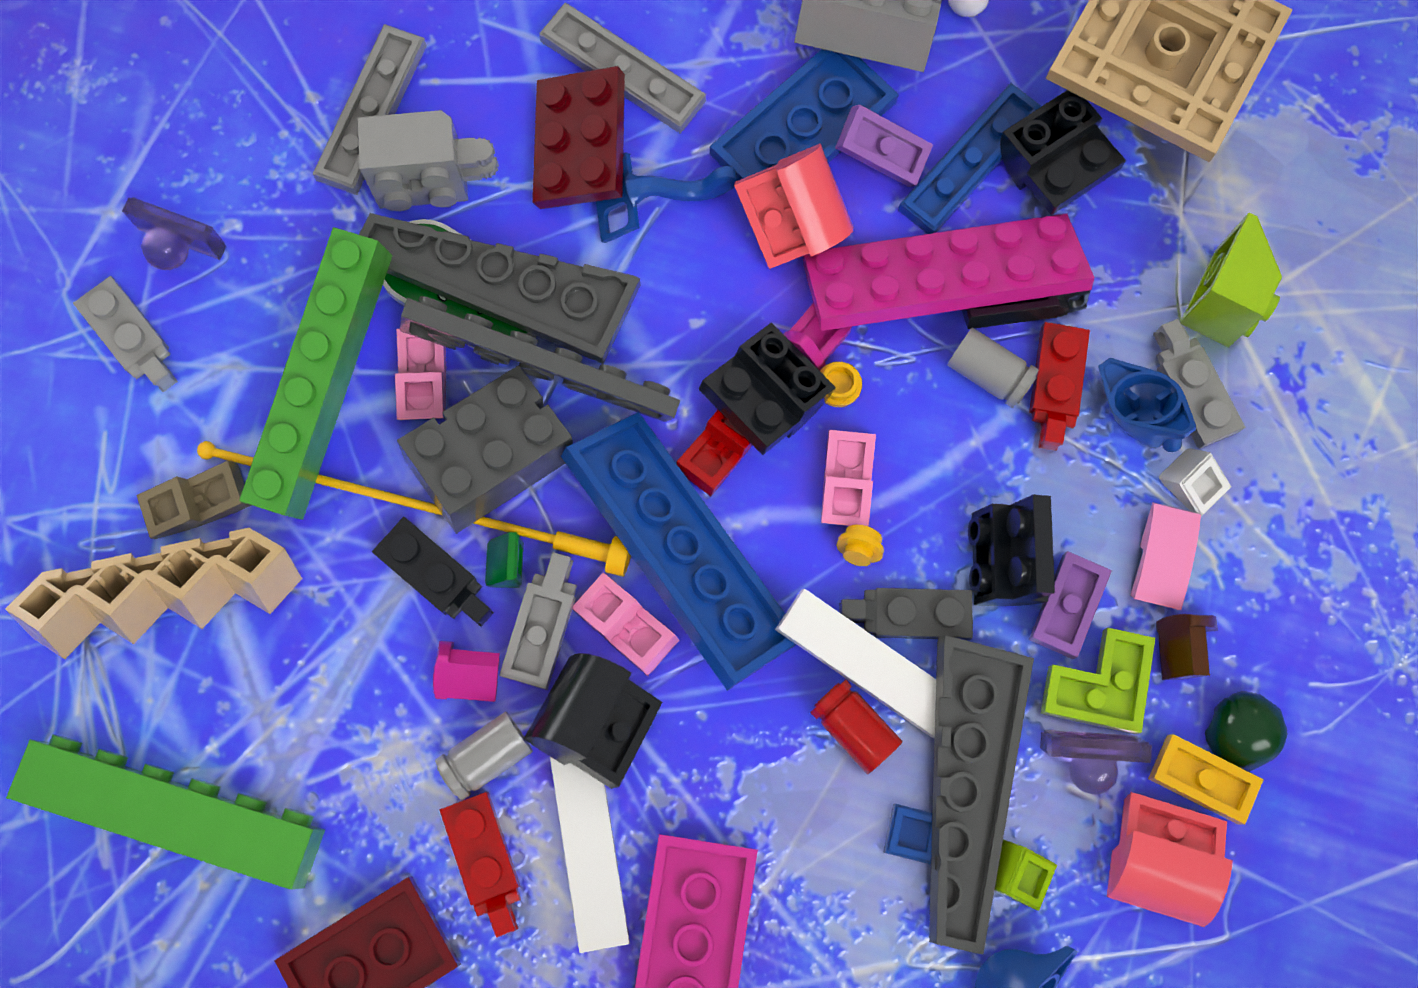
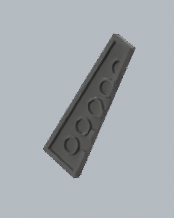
M373 213L369 214L359 233L361 236L378 240L393 255L387 274L604 364L641 286L640 278L633 275L584 264L583 267L558 261V257L541 253L539 256L514 251L513 247L499 243L493 246L472 241L469 236L448 231L439 232L431 227Z
M420 296L418 302L407 298L401 314V332L456 350V347L464 348L465 344L474 347L473 352L481 356L482 360L497 365L499 363L508 365L511 359L519 362V366L526 375L553 381L556 375L564 378L562 385L570 390L664 422L675 418L680 400L669 396L671 390L666 386L652 381H644L643 386L625 379L627 373L623 370L605 364H600L599 369L581 363L583 359L581 355L564 348L557 347L553 353L537 347L538 340L519 331H511L510 336L492 330L493 323L477 315L467 313L463 319L446 312L447 306L432 298Z
M947 635L938 637L929 942L983 955L1034 658Z

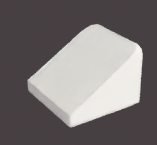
M1192 448L1185 450L1159 476L1163 485L1191 512L1199 513L1201 516L1231 488L1230 483L1211 452Z

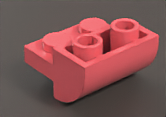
M821 143L779 160L777 165L738 180L734 184L769 269L809 253L811 257L846 239L854 230Z
M1131 792L1124 799L1119 845L1112 850L1107 897L1205 927L1217 915L1224 901L1231 877L1233 860L1225 858L1227 821Z

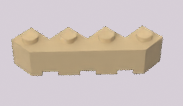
M248 527L230 531L229 538L203 543L198 538L161 546L160 553L135 558L132 553L91 561V568L66 573L62 568L42 572L5 610L34 640L65 660L100 623L132 644H135L168 608L203 629L235 593L271 614L302 580V577L284 547Z

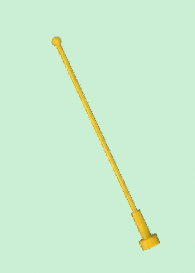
M203 441L197 447V454L205 460L216 457L251 466L254 459L250 456L218 449L210 441ZM318 474L316 479L317 484L442 515L433 503ZM482 517L473 523L504 532H516L519 536L551 543L555 550L605 562L606 573L621 577L625 576L631 559L630 553L618 536H614L611 544L561 531H557L556 535L487 517Z

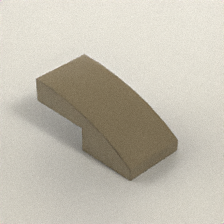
M227 460L189 479L176 476L138 494L137 499L149 537L151 539H158L187 531L252 506L239 501L245 484L238 463Z

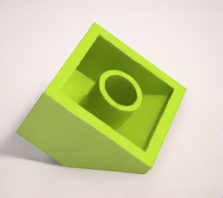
M1248 213L1216 248L1180 321L1182 325L1228 348L1242 335L1248 338L1260 320L1266 322L1273 314L1280 300V296L1274 293L1282 275L1258 216Z

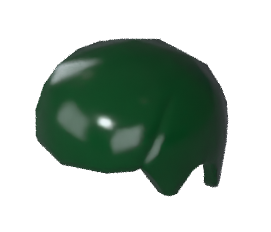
M1246 691L1234 693L1228 698H1224L1214 708L1212 721L1205 731L1206 741L1214 755L1248 772L1274 760L1283 750L1288 734L1281 709L1261 694Z

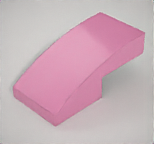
M396 329L398 373H395L397 420L444 419L442 412L446 409V347Z
M828 430L821 523L846 526L864 525L869 527L873 481L871 480L876 434Z
M1152 502L1140 543L1143 553L1131 591V596L1134 599L1177 610L1182 609L1197 547L1201 519L1199 513Z
M604 572L572 607L584 621L647 676L680 641L671 630L646 611L633 596Z

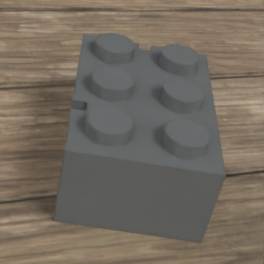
M519 365L443 411L442 414L445 420L443 423L438 424L435 418H432L397 440L404 461L456 534L566 464L561 455L567 446L573 444L570 433L550 406H544L543 397Z

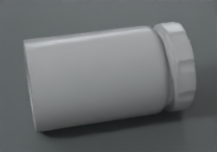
M973 327L947 364V366L996 398L1006 399L1005 404L1011 408L1016 403H1020L1037 378L1035 375L1039 371L1033 365L1027 367V363L1023 359Z
M505 711L451 748L447 756L442 754L436 758L435 762L439 774L451 792L460 800H464L471 795V790H479L531 754L533 750L529 743L524 740V735L511 716Z

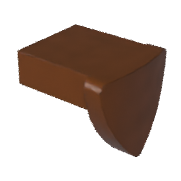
M1177 614L1156 621V630L1159 635L1162 680H1183L1210 676L1206 632L1218 631L1217 617L1214 615Z

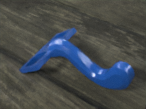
M627 152L623 153L622 198L596 201L601 242H610L639 229L637 204L649 196H659L679 201H703L729 192L735 188L734 184L737 181L735 168L729 166L719 167L707 177L695 181H682L660 176H637L632 173L630 154ZM626 204L628 212L627 225L610 233L608 221L610 211Z

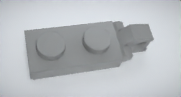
M109 276L73 302L77 310L125 371L136 380L145 374L153 385H157L162 392H165L178 382L163 363V360L171 355L168 351L169 346L114 278Z
M1178 319L1161 325L1153 334L1162 351L1157 355L1160 364L1157 371L1169 376L1182 388L1196 423V430L1190 435L1197 448L1201 449L1246 428L1206 351L1201 347L1196 338L1189 340L1187 332Z
M552 552L546 575L543 576L535 573L532 583L528 582L499 676L548 690L576 599L574 595L577 586L568 583L574 562L571 560V557Z

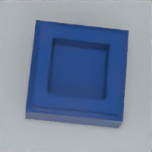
M893 804L883 853L931 865L933 813Z

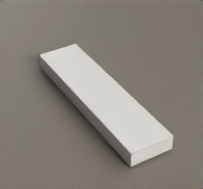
M802 589L775 630L935 739L936 679L806 589Z
M550 757L579 953L630 944L606 787L603 783L572 763L563 765Z

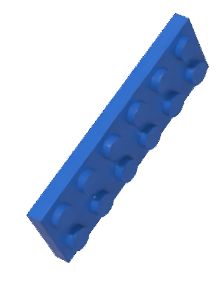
M639 412L565 448L561 458L727 691L796 645L775 630L784 617L785 612Z

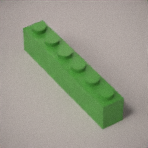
M335 227L332 228L239 500L240 502L300 520L304 519L393 256L378 240Z
M52 734L49 742L29 740L6 796L7 799L290 890L305 888L325 833V829L311 825L314 816L289 808L284 809L282 816L265 811L267 804L265 800L241 793L237 794L235 801L218 796L220 786L191 778L189 786L171 781L174 775L173 771L145 763L142 771L125 766L128 757L111 751L98 749L96 756L80 752L82 742L60 735Z

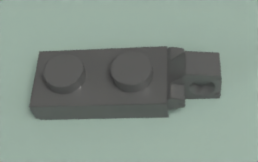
M876 588V590H865L864 599H842L841 603H839V613L854 623H864V630L870 634H875L876 638L938 639V637L944 635L963 640L973 638L972 590Z

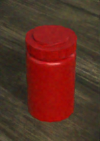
M845 679L841 684L837 683L814 705L815 708L810 713L816 719L820 717L822 726L868 775L886 760L903 741L858 692L850 690L852 686Z

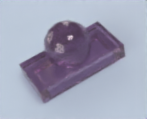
M133 197L128 198L122 209L124 215L135 227L146 233L141 245L143 256L148 264L159 270L171 271L181 267L188 258L189 249L220 260L227 247L212 226Z
M1044 730V732H1041V750L1051 757L1072 758L1069 765L1070 778L1075 787L1083 793L1097 795L1106 793L1116 784L1119 775L1116 761L1151 763L1152 745L1136 735Z

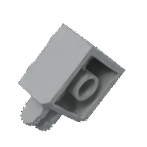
M442 110L357 117L360 170L380 209L405 211L410 209L411 206L427 204L435 207H450L456 204V202L468 201L467 181L482 180V178L487 180V178H492L493 175H496V171H498L499 164L497 157H494L495 150L490 140H485V137L483 139L480 137L478 139L474 137L458 139L452 118Z

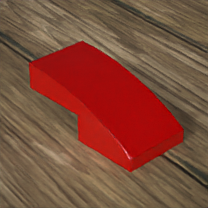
M717 410L708 420L705 430L677 460L676 464L689 481L709 496H712L746 455L752 444Z

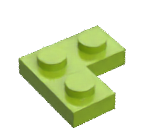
M1113 628L1102 630L1096 674L1054 664L1048 666L1040 714L1131 734L1142 733L1155 638Z

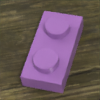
M859 104L852 106L835 148L894 180L911 187L917 186L933 144Z
M1069 551L1065 552L1054 575L1055 593L1048 595V602L1043 603L1028 640L1070 659L1077 658L1112 570Z

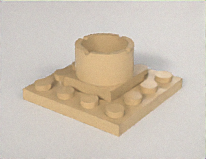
M1089 0L1045 79L1210 162L1222 144L1293 9L1275 0Z

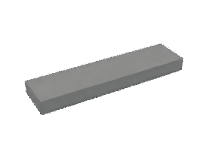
M566 2L539 33L540 41L584 71L619 66L625 74L624 97L680 134L706 102L705 93Z
M386 24L383 25L313 172L316 181L355 195L358 194L365 178L359 164L357 117L396 113L427 47L423 37Z

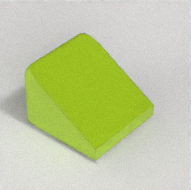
M1003 840L994 891L1039 911L1057 864L1024 846Z

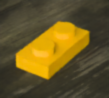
M1174 734L1166 736L1148 777L1154 783L1238 825L1246 824L1264 780Z

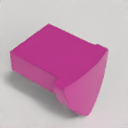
M812 304L789 331L784 332L783 335L820 371L826 366L825 362L850 334L852 326L821 331L815 307Z
M439 640L433 673L435 698L496 702L500 653L453 649L454 642Z

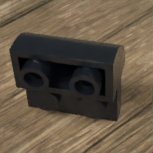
M1069 90L1061 93L1003 131L1000 139L1001 155L1013 182L1019 190L1027 186L1051 216L1121 170L1126 162L1124 157L1098 128L1102 117L1086 99Z
M771 322L739 346L733 358L703 379L698 390L764 455L786 436L790 438L806 424L828 400L836 387Z
M1031 495L1011 505L990 504L971 513L972 519L968 526V539L973 548V566L969 574V585L974 592V605L1023 606L1048 602V595L1055 593L1051 496Z
M574 654L568 658L526 733L524 740L563 765L572 763L610 789L617 788L623 781L663 702L630 681L631 672L618 664L595 655Z

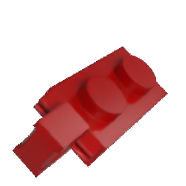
M1044 322L1041 327L1035 365L1039 371L1035 375L1037 378L1033 382L1029 413H1032V421L1041 423L1038 448L1057 451L1058 447L1063 445L1066 427L1073 429L1076 425L1080 412L1090 335L1089 329Z
M489 792L481 793L439 809L470 905L474 906L477 917L488 913L496 938L516 931L519 927L511 904L521 900L518 887L521 886Z

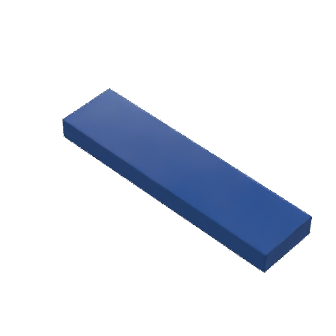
M1010 83L900 203L898 211L927 234L937 233L1003 160L1000 149V139L1003 131L1040 108L1041 105Z

